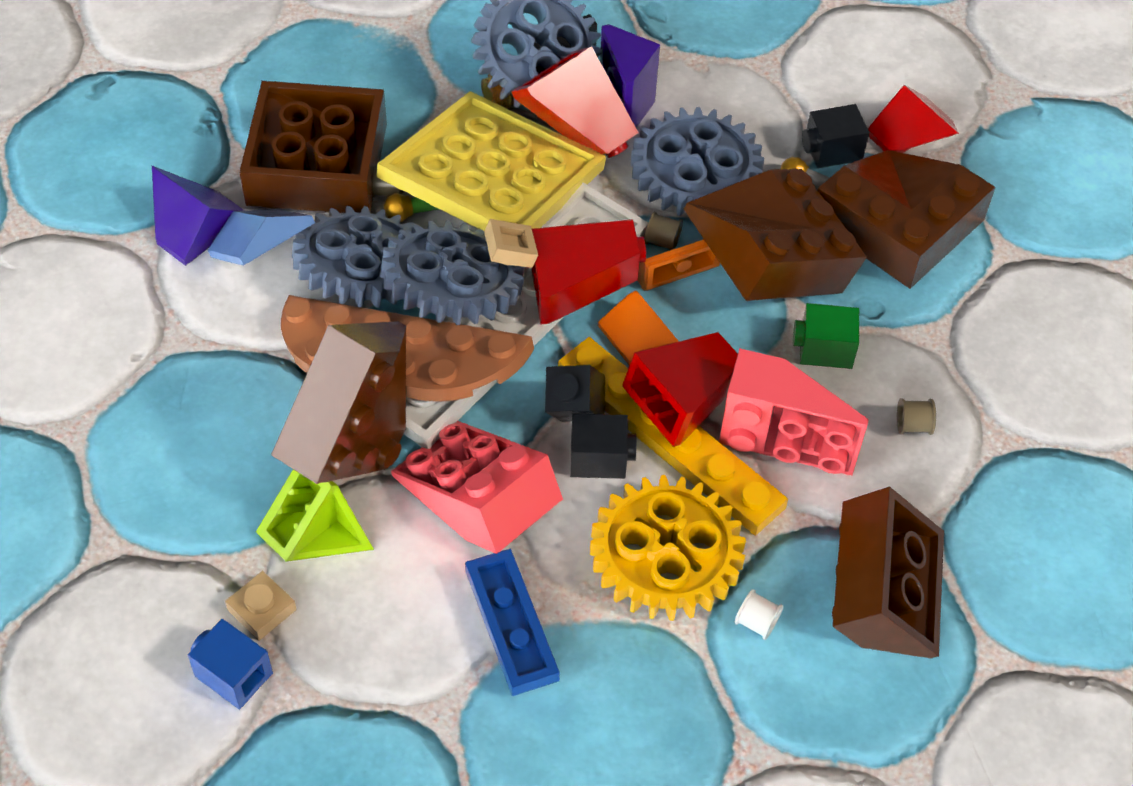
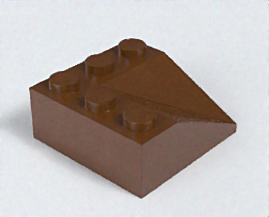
M262 81L239 172L246 206L329 212L331 208H334L339 213H345L346 206H350L355 213H361L362 208L366 206L371 213L374 168L380 162L387 126L384 89Z
M886 150L844 165L818 188L819 193L833 207L834 213L845 228L854 235L857 244L867 256L866 259L909 289L985 220L995 190V186L962 165Z
M770 169L687 202L684 207V211L746 301L843 293L867 258L857 244L854 235L845 228L834 213L833 207L825 201L812 183L811 177L802 169Z
M399 321L328 325L271 455L316 484L381 471L393 465L401 452L400 440L406 430V325Z

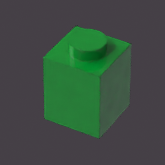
M806 303L803 321L795 320L793 329V346L800 347V364L853 369L859 347V308Z

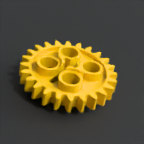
M661 475L659 486H652L650 481L643 477L641 490L639 491L627 483L624 485L623 498L611 494L609 496V508L600 507L598 510V522L592 524L591 538L593 540H590V555L595 556L593 558V572L603 573L601 577L602 588L616 585L614 590L615 602H619L627 596L631 598V612L637 611L642 604L649 606L648 614L650 619H654L659 608L666 609L670 621H674L676 610L683 608L689 618H694L697 603L709 612L713 607V596L725 600L729 586L737 585L740 573L738 570L743 568L745 555L742 553L744 552L746 538L739 536L742 526L741 521L731 520L733 507L727 505L718 508L720 494L715 492L708 497H704L702 495L703 483L701 482L692 490L686 489V480L682 476L677 481L676 486H669L666 475ZM669 515L674 519L664 520L657 516ZM704 543L710 548L700 549L692 544ZM637 544L642 549L632 550L625 547V545ZM673 573L679 578L670 580L662 577L661 574Z

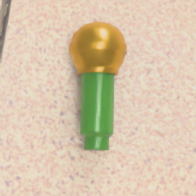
M398 193L389 196L384 203L386 216L390 219L393 216L400 215V222H403L415 213L439 210L417 197Z

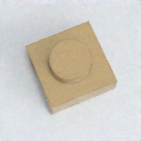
M490 219L484 234L491 262L533 268L538 252L531 226Z
M261 571L225 601L227 610L259 641L296 611L295 601L264 571Z

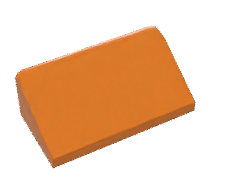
M703 239L646 258V262L639 263L638 282L643 291H647L718 267L720 262Z
M636 290L622 299L598 321L597 325L628 365L631 363L634 352L679 342Z

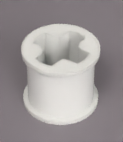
M752 589L742 603L734 623L744 625L762 635V639L766 640L774 629L784 606L782 604L778 606L756 594V590Z

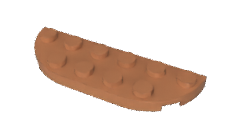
M292 295L288 296L281 315V331L285 344L294 357L295 363L306 373L310 368L328 325L397 321L406 325V398L441 402L465 399L473 396V389L487 385L496 379L501 384L525 364L534 350L532 336L462 324L456 325L455 323L444 321L438 323L433 319Z

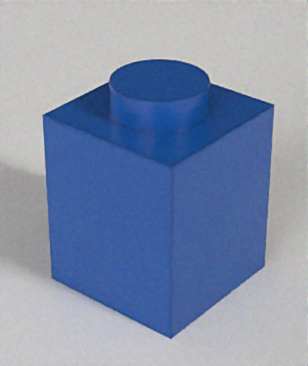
M221 619L211 630L202 632L192 644L191 651L187 654L194 676L239 710L273 674L268 651L224 619Z

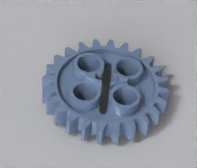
M490 0L492 4L486 3L480 12L483 17H478L474 23V27L479 32H475L471 39V43L481 46L472 55L473 59L485 61L478 70L479 75L488 73L492 75V79L487 87L493 88L497 85L503 87L500 94V99L502 100L511 91L538 75L536 67L547 69L572 52L591 46L597 57L602 53L601 48L592 45L597 42L601 34L589 32V28L595 22V18L583 19L581 14L585 10L586 5L581 4L574 8L571 5L572 0ZM523 13L533 15L537 19L538 25L529 23ZM557 36L565 38L571 48L561 46L558 43ZM535 42L541 46L539 50L533 46ZM502 44L512 45L518 55L508 54ZM514 99V105L518 108L521 103Z
M682 107L679 110L678 117H674L666 111L664 112L663 122L652 118L650 128L641 127L640 138H634L630 166L633 167L632 179L638 180L639 191L648 190L649 202L660 198L662 199L661 210L664 211L671 205L677 206V216H681L684 213V207L687 202L762 173L764 157H761L762 145L754 144L755 133L744 134L745 123H739L735 126L731 125L732 115L730 114L722 120L718 119L716 109H713L708 116L702 114L700 107H696L694 115H688Z
M346 206L345 213L343 214L331 208L329 217L316 213L315 223L296 234L295 239H293V269L299 270V280H309L308 289L316 290L323 288V298L326 299L334 294L339 295V304H344L351 298L355 299L357 307H362L365 300H371L377 308L380 307L381 299H386L393 305H396L397 300L391 299L392 290L384 289V278L380 277L383 249L388 247L390 237L398 239L399 230L402 229L411 233L412 224L414 223L400 224V215L393 216L390 219L386 218L385 210L383 209L378 211L376 215L370 214L369 208L366 206L362 208L361 213H355L350 206Z
M450 220L445 221L444 227H438L433 221H428L427 229H423L417 224H412L411 233L401 229L399 230L398 239L389 238L388 247L383 249L380 277L384 278V289L392 290L391 299H405L403 307L405 310L414 307L420 308L419 317L421 318L429 313L436 314V321L438 323H441L448 316L452 317L456 325H460L462 317H468L473 324H478L479 315H483L492 321L495 319L496 311L507 314L509 305L515 306L517 304L518 295H521L525 267L491 262L484 231L481 229H477L474 232L469 231L468 223L465 222L460 228H454Z

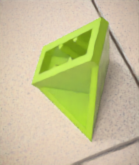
M294 469L256 530V533L286 562L374 550L338 485L333 481L316 484Z

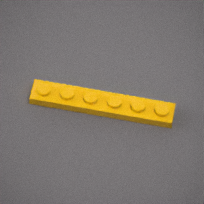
M591 337L586 338L558 361V366L591 365L604 374L605 411L610 415H628V430L631 433H636V437L693 485L696 486L700 482L703 483V493L709 496L718 492L720 494L718 505L720 507L731 505L733 507L731 516L735 520H740L742 525L753 535L756 536L786 509L788 498L700 426L681 445L673 447L622 387L628 368Z

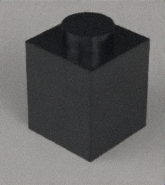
M856 104L810 112L807 129H804L802 132V144L807 154L811 153L817 169L863 159L870 132Z
M591 365L546 367L545 412L561 422L572 421V413L605 414V375Z
M572 413L570 477L626 478L627 461H636L637 446L636 433H628V415Z

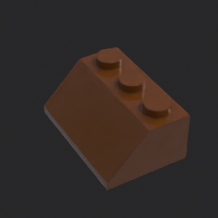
M890 486L843 501L841 523L839 525L840 540L838 564L836 565V589L832 609V627L861 648L924 658L939 657L944 530Z

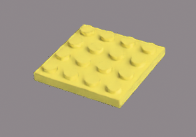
M469 91L377 164L376 177L485 231L490 219L529 225L533 229L541 228L562 209L582 183H590L603 171L606 156Z

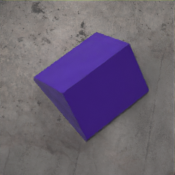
M603 25L601 30L600 48L602 53L600 54V63L637 128L655 103L660 44L613 25Z

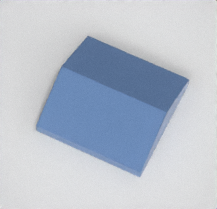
M279 209L233 211L209 247L208 252L211 258L244 266L313 225L315 221L312 215Z

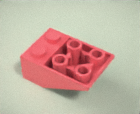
M740 348L727 393L719 442L740 452L751 451L775 457L786 463L797 462L821 468L828 473H842L852 476L869 419L786 359Z
M460 421L444 427L439 433L440 438L430 449L422 447L411 452L405 461L391 471L393 478L466 541L495 554H498L563 500L548 454Z

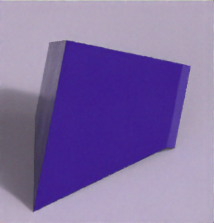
M152 166L156 243L186 266L211 246L233 211L245 210L217 190Z

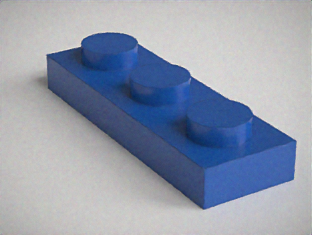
M511 548L500 551L498 554L493 553L465 562L466 575L511 695L515 696L559 682V669Z

